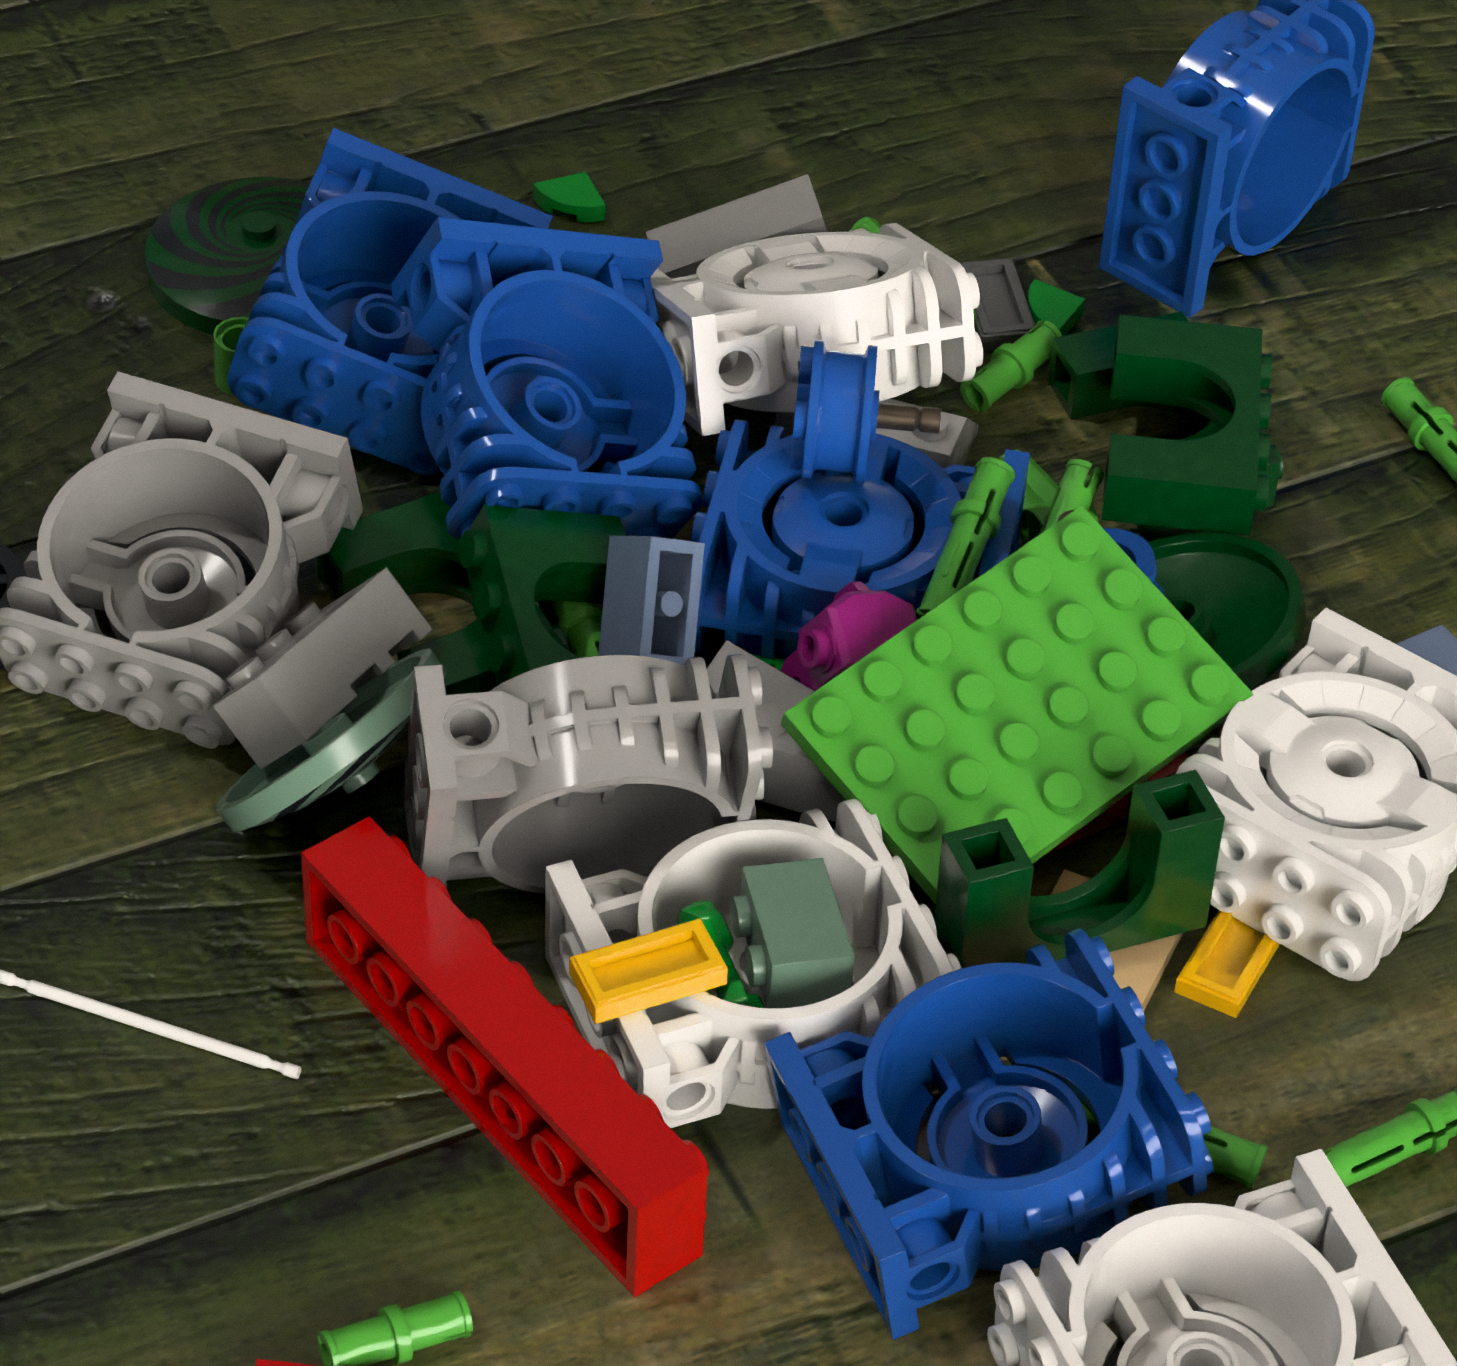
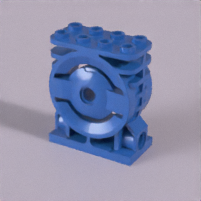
M1259 0L1253 11L1242 10L1232 12L1207 28L1185 52L1162 88L1139 76L1125 84L1122 91L1099 268L1178 312L1183 311L1185 316L1191 318L1204 307L1209 269L1220 251L1228 246L1243 255L1253 256L1271 249L1298 225L1313 204L1324 197L1330 188H1334L1344 181L1350 171L1375 37V26L1371 15L1365 7L1355 0Z
M333 128L326 142L320 164L305 194L296 226L290 235L287 245L283 249L282 255L265 280L260 296L250 313L249 320L240 334L227 375V384L231 393L248 407L256 408L287 421L348 438L349 446L412 470L417 474L424 476L443 475L429 450L421 420L423 388L429 373L437 362L439 352L414 331L410 308L408 306L394 305L391 283L437 217L548 229L553 216ZM494 364L484 368L486 375L493 368Z
M437 217L391 283L394 305L408 306L410 308L414 331L439 352L437 362L429 373L423 388L421 420L429 450L444 474L439 489L443 502L451 506L445 517L447 531L450 536L460 540L462 534L472 525L483 505L620 516L625 536H654L673 539L700 509L703 503L700 486L694 481H690L696 471L693 453L683 448L688 441L686 428L683 425L686 409L684 378L673 349L655 324L659 319L650 277L663 262L658 240ZM499 363L487 375L485 374V367ZM595 461L605 463L599 473L587 472Z
M736 419L731 431H720L715 457V465L720 467L719 472L712 470L708 472L703 498V506L708 508V512L696 513L691 537L693 542L705 543L695 642L696 653H701L708 628L710 627L725 630L724 643L728 640L740 648L744 646L751 654L760 655L761 658L786 659L797 650L798 631L834 601V595L850 582H862L871 591H887L913 604L916 612L917 608L920 607L934 573L936 563L953 525L950 522L952 509L957 501L964 499L974 475L975 467L954 464L943 469L932 458L909 444L876 433L875 440H869L864 484L855 483L853 473L815 470L811 479L802 478V470L790 469L793 435L785 437L784 427L772 425L765 446L758 451L748 450V421ZM1005 450L1003 461L1013 468L1015 479L1010 484L999 512L1002 520L1000 529L995 538L988 540L972 581L1018 550L1030 453ZM771 525H772V541L769 539L768 535L766 534V531L769 529V527H770ZM790 568L792 570H798L800 571V574L797 575L793 572H790L789 570Z
M1081 928L1066 933L1064 938L1066 957L1056 962L1048 949L1043 944H1039L1026 950L1027 964H981L958 969L937 977L917 988L900 1001L885 1017L873 1038L845 1031L799 1050L790 1032L764 1042L780 1124L893 1340L920 1329L916 1309L970 1287L978 1268L1001 1271L1003 1265L1018 1260L1024 1261L1030 1269L1040 1267L1043 1253L1059 1247H1063L1071 1256L1080 1253L1083 1242L1097 1237L1101 1238L1114 1226L1128 1219V1209L1133 1200L1140 1198L1147 1210L1168 1205L1167 1186L1177 1181L1190 1197L1207 1190L1206 1175L1214 1171L1212 1159L1203 1139L1204 1134L1211 1132L1208 1114L1198 1095L1193 1091L1185 1094L1176 1080L1178 1078L1177 1066L1167 1044L1161 1038L1152 1041L1145 1030L1146 1019L1144 1011L1133 989L1129 986L1120 989L1113 977L1115 971L1112 958L1100 936L1097 935L1089 938ZM999 1057H1006L1011 1065H1003ZM933 1082L936 1083L942 1094L935 1107L933 1097L926 1089ZM1075 1093L1093 1112L1100 1129L1099 1135L1090 1144L1085 1111ZM930 1113L927 1141L931 1163L917 1155L919 1136L923 1124ZM1006 1134H1016L1010 1137H999Z

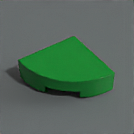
M586 172L533 183V199L543 210L553 214V209L563 213L577 215V222L582 223L605 220L606 205Z
M1034 279L1029 287L1027 303L1035 324L1040 320L1043 323L1050 321L1060 330L1062 336H1065L1083 315L1085 299Z

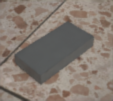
M1012 258L960 262L966 273L971 272L974 274L978 283L980 301L979 306L974 309L976 312L974 328L981 339L983 352L995 351L1004 343L1013 344L1033 328L1035 323Z

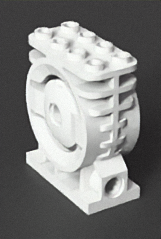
M898 223L882 225L879 234L870 233L866 229L860 228L849 230V232L803 233L761 239L725 249L708 257L698 266L695 275L671 279L657 268L650 277L659 319L655 324L673 349L684 378L686 390L684 420L702 436L717 434L721 430H725L723 404L758 411L795 412L801 346L814 347L815 340H824L826 350L862 354L865 353L868 345H878L874 390H880L879 402L907 393L918 386L923 388L938 386L941 382L942 372L957 382L972 380L975 376L976 367L981 366L983 363L982 342L974 328L973 309L979 306L980 301L979 287L974 274L971 272L966 273L964 267L959 262Z
M1325 608L1312 621L1307 645L1280 670L1279 678L1260 685L1251 691L1254 694L1245 701H1239L1226 718L1221 736L1207 740L1199 748L1197 754L1190 756L1179 766L1176 774L1197 770L1225 816L1210 904L1222 912L1232 913V917L1262 934L1266 933L1276 943L1284 945L1326 969L1331 974L1348 981H1361L1372 974L1378 966L1380 958L1392 952L1398 944L1403 931L1410 930L1435 908L1444 893L1449 874L1457 866V676L1340 614Z
M850 799L838 804L834 830L823 812L819 809L803 812L799 823L761 819L737 821L707 829L688 838L668 852L657 863L649 877L625 869H619L581 880L572 859L546 866L545 958L583 1038L595 1050L602 1049L612 1058L620 1076L638 1095L645 1094L654 1101L662 1114L664 1122L670 1128L719 1115L726 1103L750 1108H777L764 1042L790 1032L799 1050L845 1031L873 1038L878 1027L889 1012L911 992L937 977L962 969L956 956L952 953L946 955L938 941L936 925L930 909L925 904L918 905L910 891L909 878L903 861L899 856L891 857L883 843L882 830L877 815H871L865 811L862 804L856 799ZM823 858L855 955L852 986L836 996L814 1004L792 1008H766L761 988H751L748 983L745 968V947L748 946L746 938H736L731 923L730 899L733 896H740L742 867ZM710 901L715 905L716 910L722 913L733 936L734 944L729 950V955L747 994L758 995L765 1008L750 1007L717 997L715 988L595 1024L569 974V957L678 925L676 919L680 909L694 902Z
M1322 1149L1296 1156L1291 1179L1239 1195L1234 1207L1209 1203H1182L1162 1206L1134 1215L1114 1226L1101 1238L1097 1237L1083 1242L1078 1264H1076L1066 1249L1059 1247L1043 1253L1038 1277L1034 1275L1028 1264L1022 1260L1003 1265L1000 1282L994 1285V1298L996 1302L995 1325L990 1326L987 1332L989 1347L998 1366H1105L1109 1356L1116 1348L1118 1339L1107 1326L1111 1321H1113L1125 1342L1120 1351L1117 1366H1457V1361Z

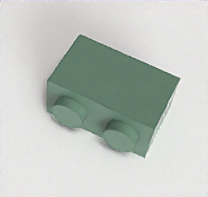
M823 858L742 867L740 896H733L730 899L731 923L735 937L746 938L748 946L745 947V968L748 983L751 988H761L766 1008H792L814 1004L836 996L852 986L855 955Z

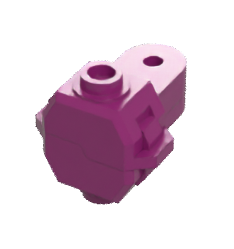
M850 582L834 595V601L798 631L797 650L786 658L780 671L816 691L918 620L914 605L887 591H871L862 582Z

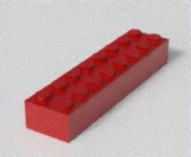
M369 816L301 852L306 943L635 1298L703 1256L709 1168L700 1149L690 1140L682 1141L664 1122L662 1114L654 1101L645 1094L638 1095L623 1080L612 1058L602 1049L595 1050L577 1032L572 1018L563 1007L558 1004L552 1006L534 987L533 981L526 969L517 961L510 962L493 945L488 931L480 921L475 918L469 920L452 902L444 884L434 876L428 877L412 861L411 855L401 839L395 835L388 836Z

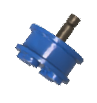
M815 340L814 347L801 346L790 469L802 470V478L811 479L815 470L853 473L854 482L864 484L869 440H875L876 428L913 432L918 429L919 432L939 434L941 409L928 407L918 409L916 406L879 403L880 390H874L878 345H868L865 353L862 354L826 350L824 340Z

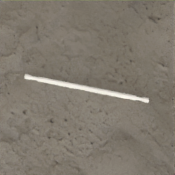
M0 969V984L17 986L25 989L28 993L262 1069L270 1068L296 1080L301 1074V1066L289 1062L281 1063L272 1060L267 1055L42 982L25 980L17 977L14 973Z

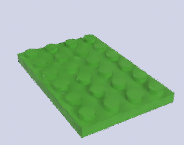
M1081 505L783 714L781 726L846 801L856 799L862 804L865 811L871 815H877L882 830L883 843L894 856L901 858L906 871L936 904L942 834L1007 818L1033 864L1131 792L1133 785L1146 781L1225 723L1233 707L1239 701H1245L1254 694Z

